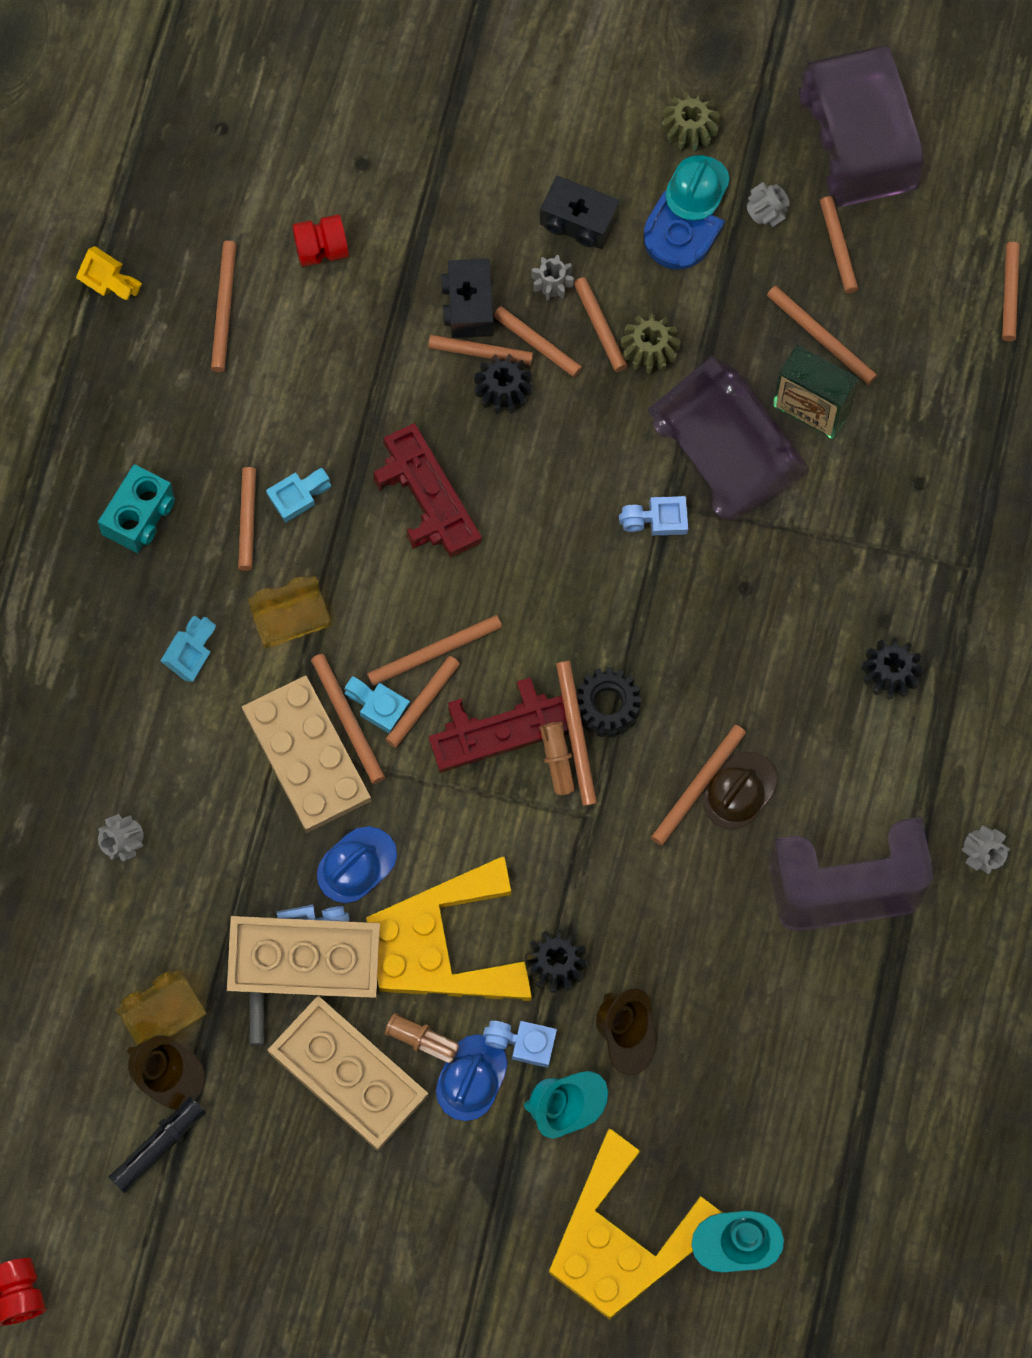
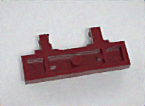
M413 423L384 437L383 444L390 457L385 459L386 466L373 472V481L379 491L388 484L394 486L400 482L402 487L408 485L424 514L421 515L423 522H421L420 527L414 530L408 528L406 531V538L412 548L422 546L431 541L433 546L442 543L447 554L452 558L481 544L482 537L416 424Z
M531 677L516 682V688L521 694V704L515 705V710L479 721L477 717L468 719L467 713L463 709L462 698L448 702V710L452 722L445 724L446 731L428 736L439 773L542 742L543 739L539 726L561 721L563 723L564 735L568 734L569 730L562 695L551 699H546L545 694L537 696Z

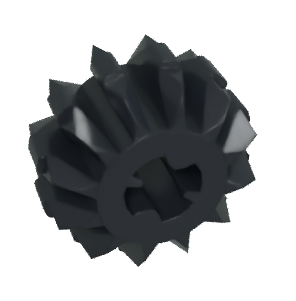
M509 353L505 361H500V358L495 354L492 357V364L482 362L480 365L481 372L474 375V383L477 384L474 390L475 396L482 398L484 409L494 404V412L496 414L500 413L502 407H506L507 411L512 414L515 411L514 404L524 407L526 404L525 396L532 394L533 386L530 384L532 373L524 371L525 363L523 360L513 364L512 356ZM501 382H506V386H501Z
M896 637L892 639L890 646L881 639L877 642V650L869 648L866 652L868 660L863 661L861 666L862 671L868 673L864 677L865 684H875L873 689L875 695H878L882 689L887 691L886 696L888 700L893 699L895 691L904 698L908 695V688L916 689L919 685L917 677L922 676L924 668L917 664L921 659L920 653L909 654L912 647L911 643H906L903 648L899 647V641ZM888 665H895L897 673L890 672V666Z
M557 929L555 939H551L549 933L544 931L541 934L543 944L536 940L530 942V948L534 952L525 955V962L532 964L527 969V974L529 977L540 975L536 981L538 988L543 987L548 981L550 982L551 993H556L557 983H562L563 988L569 991L572 988L570 979L576 982L583 980V974L579 970L588 967V960L581 958L586 953V948L584 945L573 947L577 941V936L574 934L570 935L565 941L563 940V930ZM559 955L563 957V965L560 963L555 964L554 967L550 965V957L553 959L558 958Z

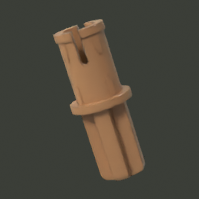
M560 721L539 726L546 754L543 760L544 763H549L554 792L557 795L570 794L574 792L568 760L572 757V753H568L563 723Z
M397 1013L392 1015L385 1030V1035H390L413 1046L415 1052L418 1053L422 1050L447 1063L453 1062L459 1050L457 1042L431 1031L429 1025H418L399 1016Z

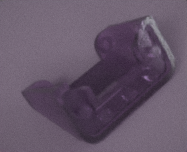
M711 356L648 409L654 418L651 421L654 429L663 438L669 435L678 441L713 489L712 497L714 501L711 503V506L723 520L726 518L732 521L736 520L810 472L806 462L742 376L729 363Z

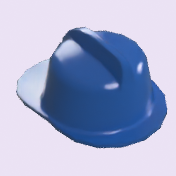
M370 826L357 828L348 833L324 855L319 863L317 879L323 893L333 901L341 903L354 902L365 896L395 866L397 851L394 841L383 830Z
M483 1035L466 1036L457 1042L459 1044L457 1056L453 1062L445 1063L439 1076L436 1088L437 1100L443 1111L453 1119L469 1121L478 1119L487 1113L505 1077L507 1068L505 1051L487 1046L485 1044L486 1038Z

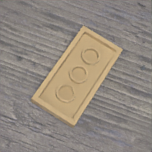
M306 675L242 706V711L306 834L371 802V796Z
M231 916L227 991L376 998L380 923Z
M319 996L311 1002L267 1050L276 1061L377 1151L385 1145L429 1096L428 1092Z

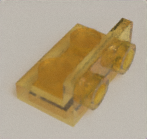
M306 576L297 577L288 582L287 586L275 590L273 588L262 589L256 592L254 597L248 599L250 612L264 649L332 626L316 576L310 578Z
M168 971L152 981L154 985L152 988L142 994L140 991H135L120 1001L122 1006L115 1011L136 1044L156 1035L170 1037L206 1014L187 980L179 971L174 974Z

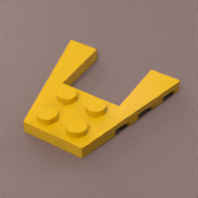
M505 857L495 859L366 917L367 923H380L377 969L379 992L425 995L427 993H436L456 997L467 995L483 996L487 999L514 998L522 999V1001L532 1000L525 962L453 975L449 962L440 908L511 895Z
M611 1129L607 1131L549 1270L550 1275L609 1320L693 1252L691 1246L692 1236L699 1223L709 1216L722 1213L700 1196L656 1256L597 1213L596 1210L639 1155L640 1151Z

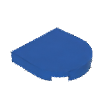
M664 191L646 221L644 228L645 248L651 258L664 267L671 269L693 267L707 256L721 233L725 221L714 215L695 221L682 219L675 215L667 206L666 191Z

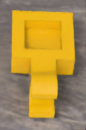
M95 246L88 249L76 276L78 280L103 296L109 294L112 290L116 295L125 300L129 299L130 294L137 296L142 285L137 279L120 274L119 272L123 264Z

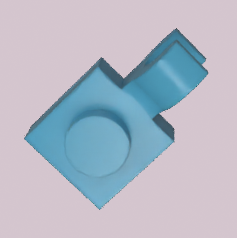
M320 468L303 480L295 472L267 489L266 493L286 523L315 506L312 495L321 494L330 489L332 485L324 469Z
M193 616L187 624L186 632H177L161 662L183 680L193 682L210 654V651L203 645L213 633L216 625L207 617H203L200 620Z
M352 676L344 688L346 690L344 695L364 706L360 711V716L387 733L392 731L410 705L409 700L381 683L372 691L365 683Z

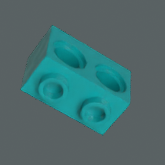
M134 464L98 520L101 535L138 554L144 544L149 545L156 534V524L162 515L167 516L174 505L175 498L171 483ZM145 492L156 493V496L151 500L145 501L140 499V496ZM129 520L138 522V525L133 529L127 530L122 528V525Z

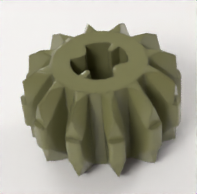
M686 92L683 95V101L673 97L671 105L664 108L662 130L667 133L669 143L678 141L680 151L685 145H690L691 149L695 152L698 149V143L708 147L711 137L717 135V123H719L720 116L717 111H714L712 100L703 103L701 93L693 99Z
M653 313L649 315L648 321H645L638 315L635 318V325H626L624 331L626 336L621 338V347L625 349L623 353L625 361L633 360V368L635 370L642 365L646 366L648 374L652 372L653 366H656L663 372L666 369V362L674 363L677 355L675 351L680 349V340L675 338L678 332L676 326L667 327L668 319L666 317L662 318L659 322L655 321Z

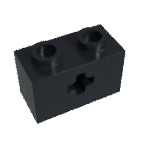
M556 175L540 208V225L544 226L550 233L556 235L564 234L576 239L583 246H595L603 250L619 216L620 200Z
M489 258L449 260L448 273L441 274L442 295L449 294L450 305H443L444 326H451L452 338L493 336ZM464 297H470L471 301H464Z

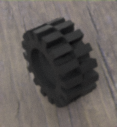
M606 667V672L602 673L600 668L596 669L593 676L588 673L584 677V682H580L576 694L582 725L586 724V730L590 733L593 730L597 731V736L603 737L604 733H609L610 738L616 737V732L619 731L621 734L626 733L629 726H634L640 712L641 696H639L640 689L638 685H634V679L631 676L628 678L624 676L625 671L619 669L618 673L612 672L613 667ZM613 691L620 696L622 706L614 714H603L594 705L595 697L600 692Z

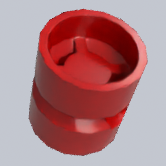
M340 214L322 217L319 224H314L311 220L292 224L301 268L320 264L322 258L325 257L330 262L349 258Z
M20 1258L0 1264V1326L25 1322L46 1312L42 1292L33 1286L38 1278L31 1258Z

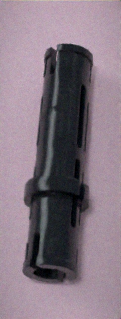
M189 1096L166 1120L163 1118L158 1123L159 1127L108 1177L125 1194L175 1143L179 1145L184 1140L182 1136L206 1112Z

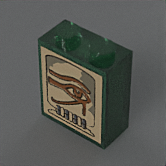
M796 345L779 372L773 407L834 440L851 412L859 378L805 348Z

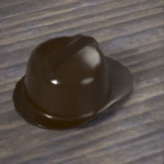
M741 752L729 758L710 781L703 794V807L707 817L715 825L724 829H739L747 826L756 818L777 787V772L774 765L767 757L756 752Z
M637 988L626 990L622 994L612 992L605 994L604 1002L600 1005L596 1015L597 1030L607 1041L609 1056L616 1070L627 1076L638 1075L650 1064L656 1049L651 1000L646 992Z
M156 1035L142 1041L136 1047H129L127 1049V1052L130 1054L128 1061L130 1077L141 1091L162 1106L178 1109L189 1096L194 1100L200 1096L204 1086L205 1075L202 1064L192 1052L173 1038L166 1035Z

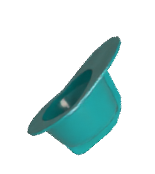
M704 155L690 156L682 160L667 186L665 195L667 206L675 215L686 220H702L712 215L728 187L730 177L727 169L718 160Z
M591 1071L579 1072L564 1078H547L536 1085L530 1099L524 1102V1108L530 1112L532 1118L537 1123L538 1130L543 1136L551 1139L558 1138L585 1128L600 1117L607 1104V1085L599 1074Z
M742 1210L719 1213L707 1217L698 1224L694 1231L691 1246L695 1258L702 1266L711 1271L757 1270L767 1268L777 1261L783 1251L784 1237L780 1226L770 1216L757 1211Z

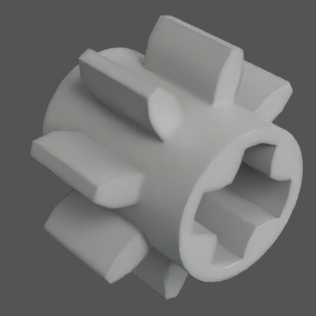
M762 182L750 190L752 195L748 197L747 210L756 223L767 224L769 222L773 227L786 219L784 214L788 212L787 207L790 203L787 194L779 185L775 184L767 187Z
M559 255L547 260L541 257L540 269L532 268L531 278L536 280L534 282V292L541 291L546 295V300L556 296L562 299L565 298V287L570 288L574 285V278L569 276L572 271L571 263L564 265L560 261Z
M119 814L105 819L106 826L98 830L100 832L98 843L101 850L110 856L111 860L120 857L122 861L135 857V850L143 847V830L139 823L132 820L131 816L122 818Z
M984 825L981 826L980 830L969 833L964 842V848H962V851L969 855L966 864L976 871L981 869L987 874H990L991 869H997L1002 866L1007 859L1008 851H1010L1009 847L1002 844L1006 836L996 829L991 830Z

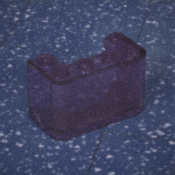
M883 45L807 62L805 70L801 71L803 86L799 87V98L802 107H808L809 111L812 112L814 120H820L822 130H820L821 144L824 150L829 149L832 160H829L831 175L826 176L827 189L830 196L835 195L838 207L917 190L924 163L923 151L889 46Z
M922 817L901 820L891 827L888 834L891 856L887 859L818 869L814 847L807 839L801 836L775 839L768 864L780 922L788 929L800 931L900 916L915 912L920 907L933 877Z

